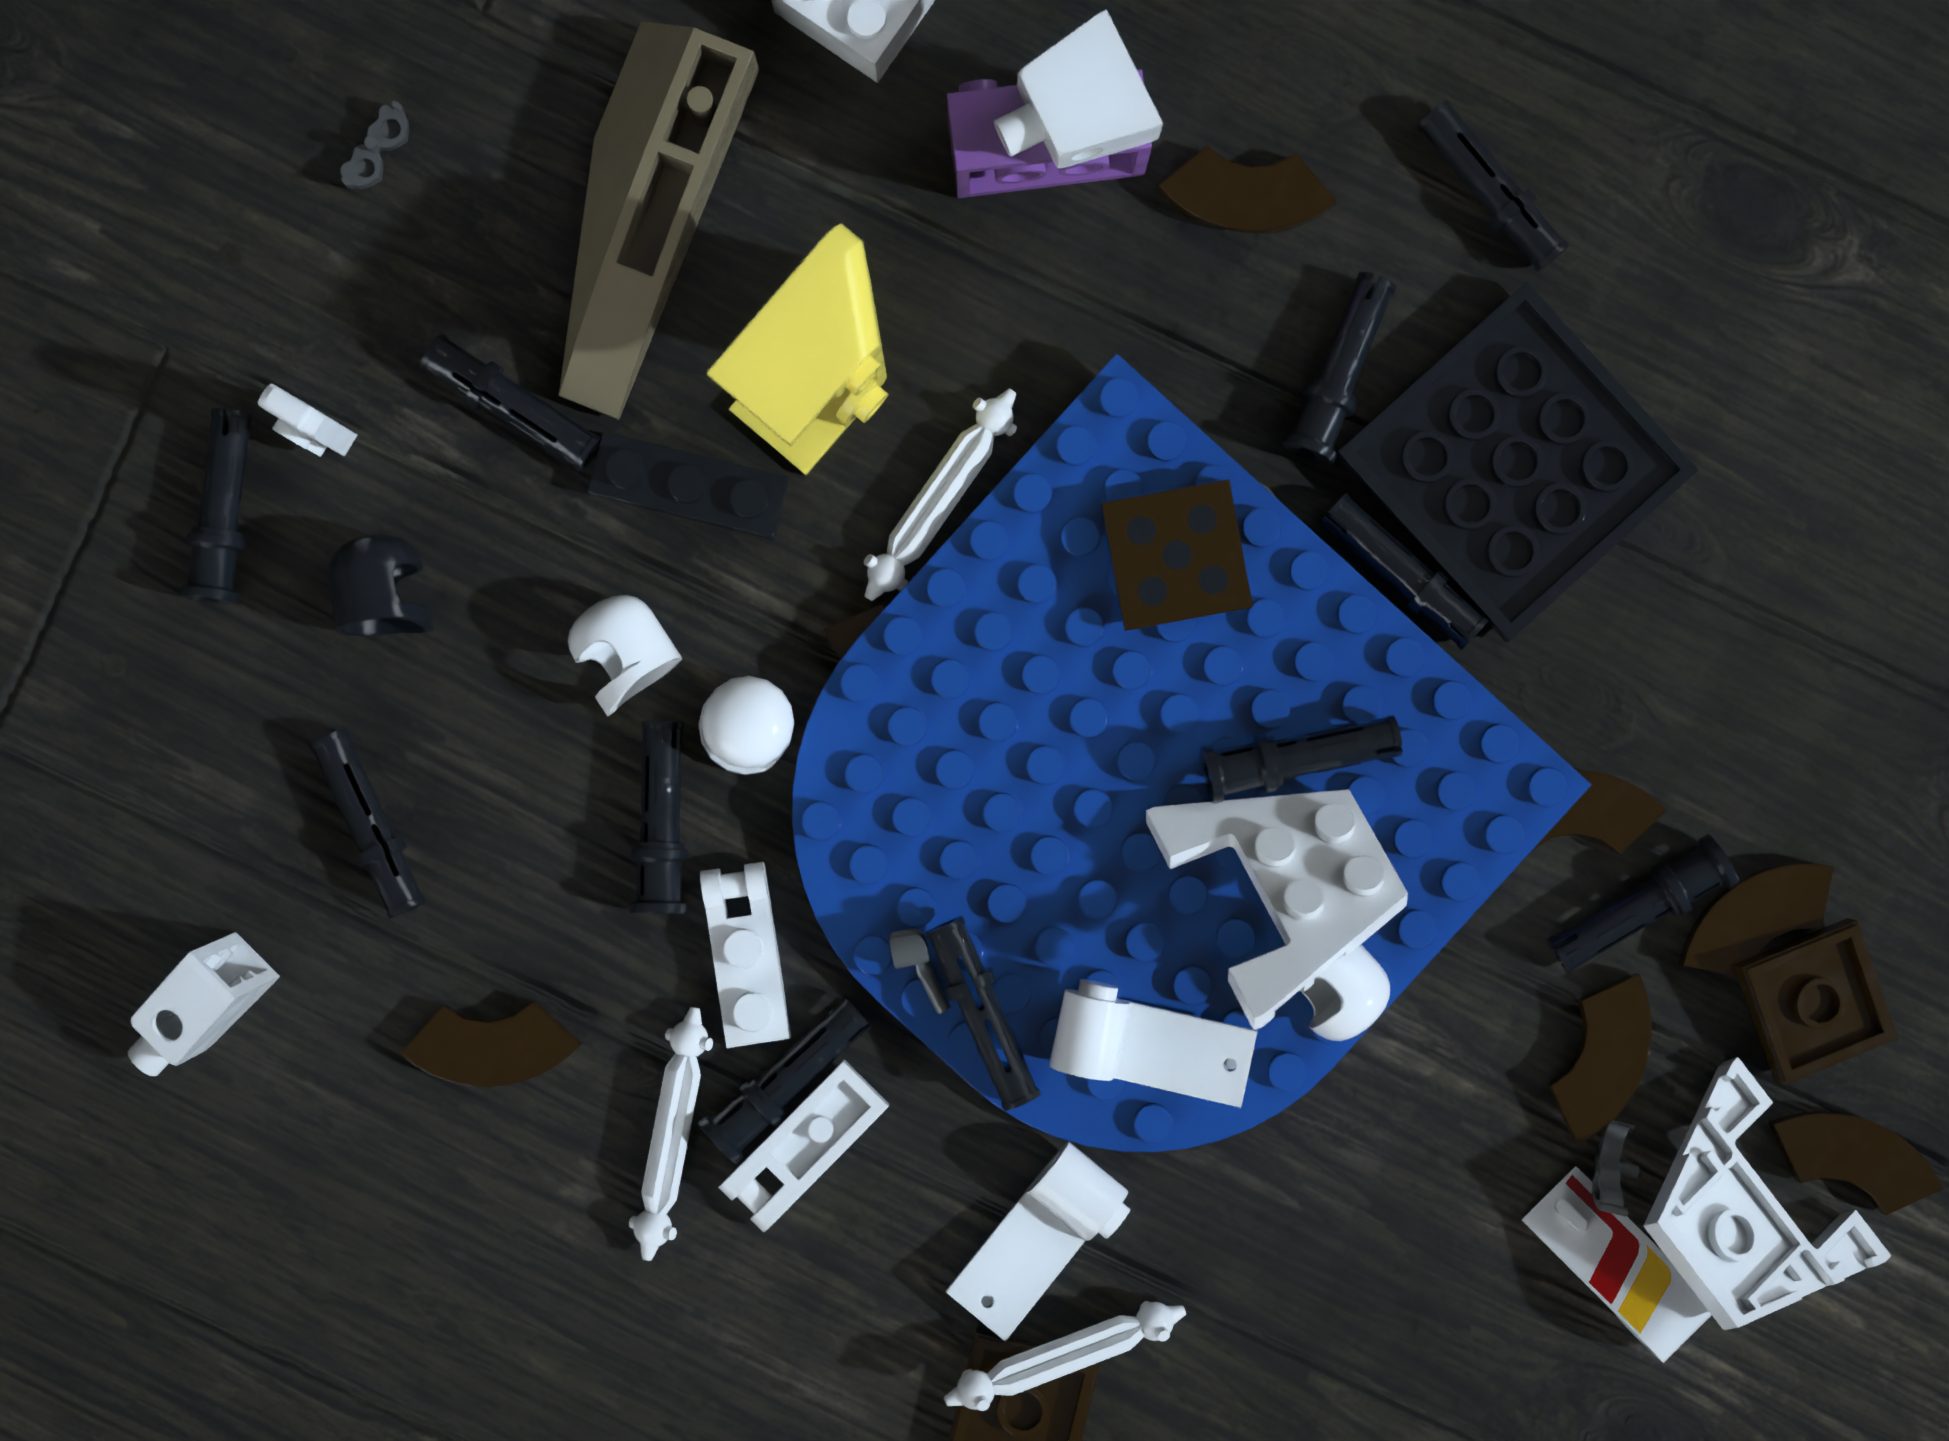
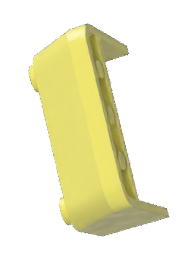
M843 224L835 226L817 244L706 373L736 399L729 408V411L805 476L856 417L865 423L879 409L888 396V393L881 388L887 378L863 241Z

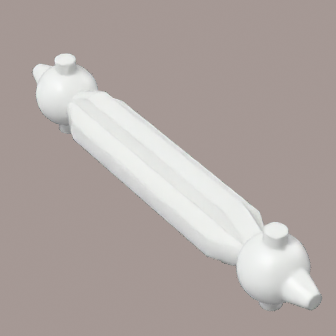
M1009 388L997 398H990L985 401L982 398H977L974 401L972 407L976 410L977 424L961 432L889 535L887 553L876 557L869 554L864 559V565L868 567L867 576L869 580L864 595L867 599L873 601L884 592L895 589L902 591L909 583L905 579L904 566L922 555L991 456L994 436L1004 433L1011 436L1015 433L1017 426L1013 424L1014 415L1012 408L1016 392Z
M690 1007L683 1021L674 1028H669L665 1034V1038L670 1041L675 1055L665 1067L641 1190L645 1211L640 1213L638 1217L632 1216L629 1221V1227L634 1229L635 1237L640 1242L642 1259L647 1261L653 1259L659 1246L663 1245L667 1240H674L677 1234V1230L672 1227L667 1213L677 1200L701 1077L697 1056L701 1055L705 1050H711L713 1046L712 1038H708L707 1031L702 1025L700 1009Z
M1145 1301L1140 1305L1136 1317L1119 1315L1001 1360L988 1373L967 1369L962 1373L957 1387L944 1396L947 1406H965L972 1410L985 1411L989 1408L994 1395L1012 1396L1131 1350L1143 1337L1152 1341H1166L1170 1337L1174 1324L1186 1315L1183 1305L1166 1306L1160 1302Z

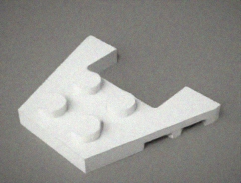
M1349 789L1224 800L1215 804L1212 802L1157 806L1146 810V824L1170 869L1226 847L1234 848L1286 944L1284 947L1228 969V982L1253 1030L1266 1025L1275 1017V1010L1300 989L1305 992L1314 984V978L1342 954L1348 956L1407 905L1408 892Z
M1738 1057L1724 1061L1717 1068L1644 1223V1228L1723 1330L1746 1325L1795 1303L1810 1293L1845 1280L1844 1278L1866 1268L1880 1265L1891 1257L1890 1253L1857 1210L1840 1213L1815 1241L1810 1244L1736 1148V1139L1773 1104L1772 1100Z

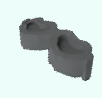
M392 101V104H384L380 107L378 119L368 127V136L365 138L364 144L354 148L351 160L340 167L341 181L347 188L352 190L354 188L365 189L382 181L384 168L380 152L394 150L408 142L409 121L404 114V108L399 102Z
M1613 1120L1606 1126L1595 1154L1596 1169L1593 1176L1592 1197L1600 1211L1625 1217L1628 1216V1209L1623 1207L1624 1199L1620 1188V1175L1637 1178L1640 1168L1637 1165L1620 1162L1627 1133H1631L1636 1125Z

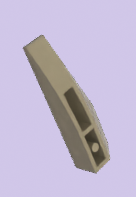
M641 21L594 137L559 396L561 398L616 420L620 419L760 71L753 50L694 27Z

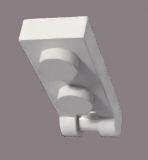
M764 862L744 864V871L721 874L720 868L700 871L701 890L707 915L726 1048L790 1039L791 1031ZM748 896L751 915L728 918L726 899Z
M844 1059L718 1188L731 1201L737 1197L754 1214L750 1220L764 1233L862 1135L890 1104ZM766 1167L784 1184L773 1195L755 1179Z

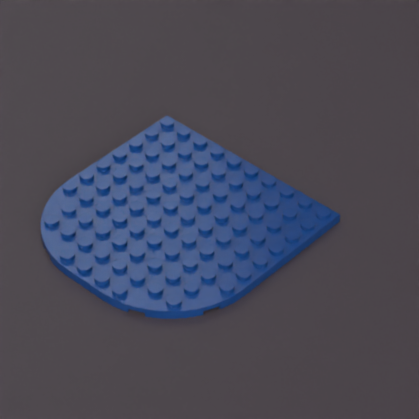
M1116 354L862 633L837 664L817 699L807 722L798 753L793 784L792 825L796 858L803 886L816 920L833 950L853 977L884 1008L971 1087L1003 1110L1002 1101L977 1051L976 1044L956 999L952 1001L948 999L951 1008L937 1014L918 978L916 965L895 969L890 949V933L916 928L925 934V932L935 926L963 916L964 925L984 968L991 967L996 980L991 984L1008 1023L1015 1034L1016 1041L1027 1063L1033 1081L1041 1092V1095L1036 1099L1005 1112L1047 1134L1081 1145L1123 1152H1160L1187 1149L1220 1141L1251 1129L1277 1115L1308 1093L1334 1068L1370 1028L1368 1027L1357 1036L1343 1041L1328 1040L1317 1035L1309 1028L1310 1021L1314 1016V1009L1310 1001L1299 990L1275 1010V1017L1263 1027L1256 1029L1258 1033L1241 1108L1116 1078L1110 1081L1078 1077L1049 1067L1065 989L1078 990L1081 979L1118 987L1116 998L1253 1029L1228 982V969L1286 946L1234 848L1226 847L1170 869L1146 824V810L1150 808L1211 802L1202 769L1201 747L1212 745L1215 750L1253 743L1254 736L1260 734L1273 736L1275 740L1332 728L1370 722L1371 720L1391 715L1396 718L1402 739L1401 748L1403 754L1400 757L1378 759L1358 765L1283 780V786L1278 787L1277 791L1266 792L1263 787L1224 796V800L1350 790L1408 892L1406 907L1361 944L1380 964L1390 982V997L1382 1014L1592 784L1122 357ZM1229 479L1253 607L1124 631L1101 503ZM927 938L930 962L946 995L944 987L949 983L938 961L930 939ZM959 957L957 958L959 968L976 1006L980 1007L982 1006L980 997L963 959ZM985 1020L984 1024L1001 1063L1007 1069L1009 1063L990 1020Z

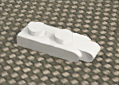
M273 383L265 388L259 398L258 406L278 418L272 428L273 430L319 457L322 456L327 447L345 456L357 437V434Z

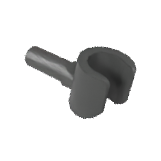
M916 928L890 933V949L895 969L916 965L918 978L936 1013L940 1014L950 1009L951 1005L930 962L925 934Z

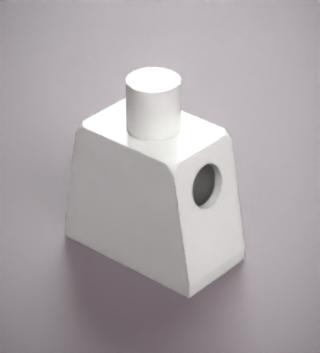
M1107 10L1091 18L1022 68L1018 73L1017 88L1025 105L993 121L998 136L1010 157L1044 141L1057 168H1066L1151 143L1159 139L1163 125Z
M236 932L189 952L131 1017L132 1027L141 1037L128 1050L130 1060L143 1073L149 1076H157L169 1063L178 1066L210 1048L280 976Z

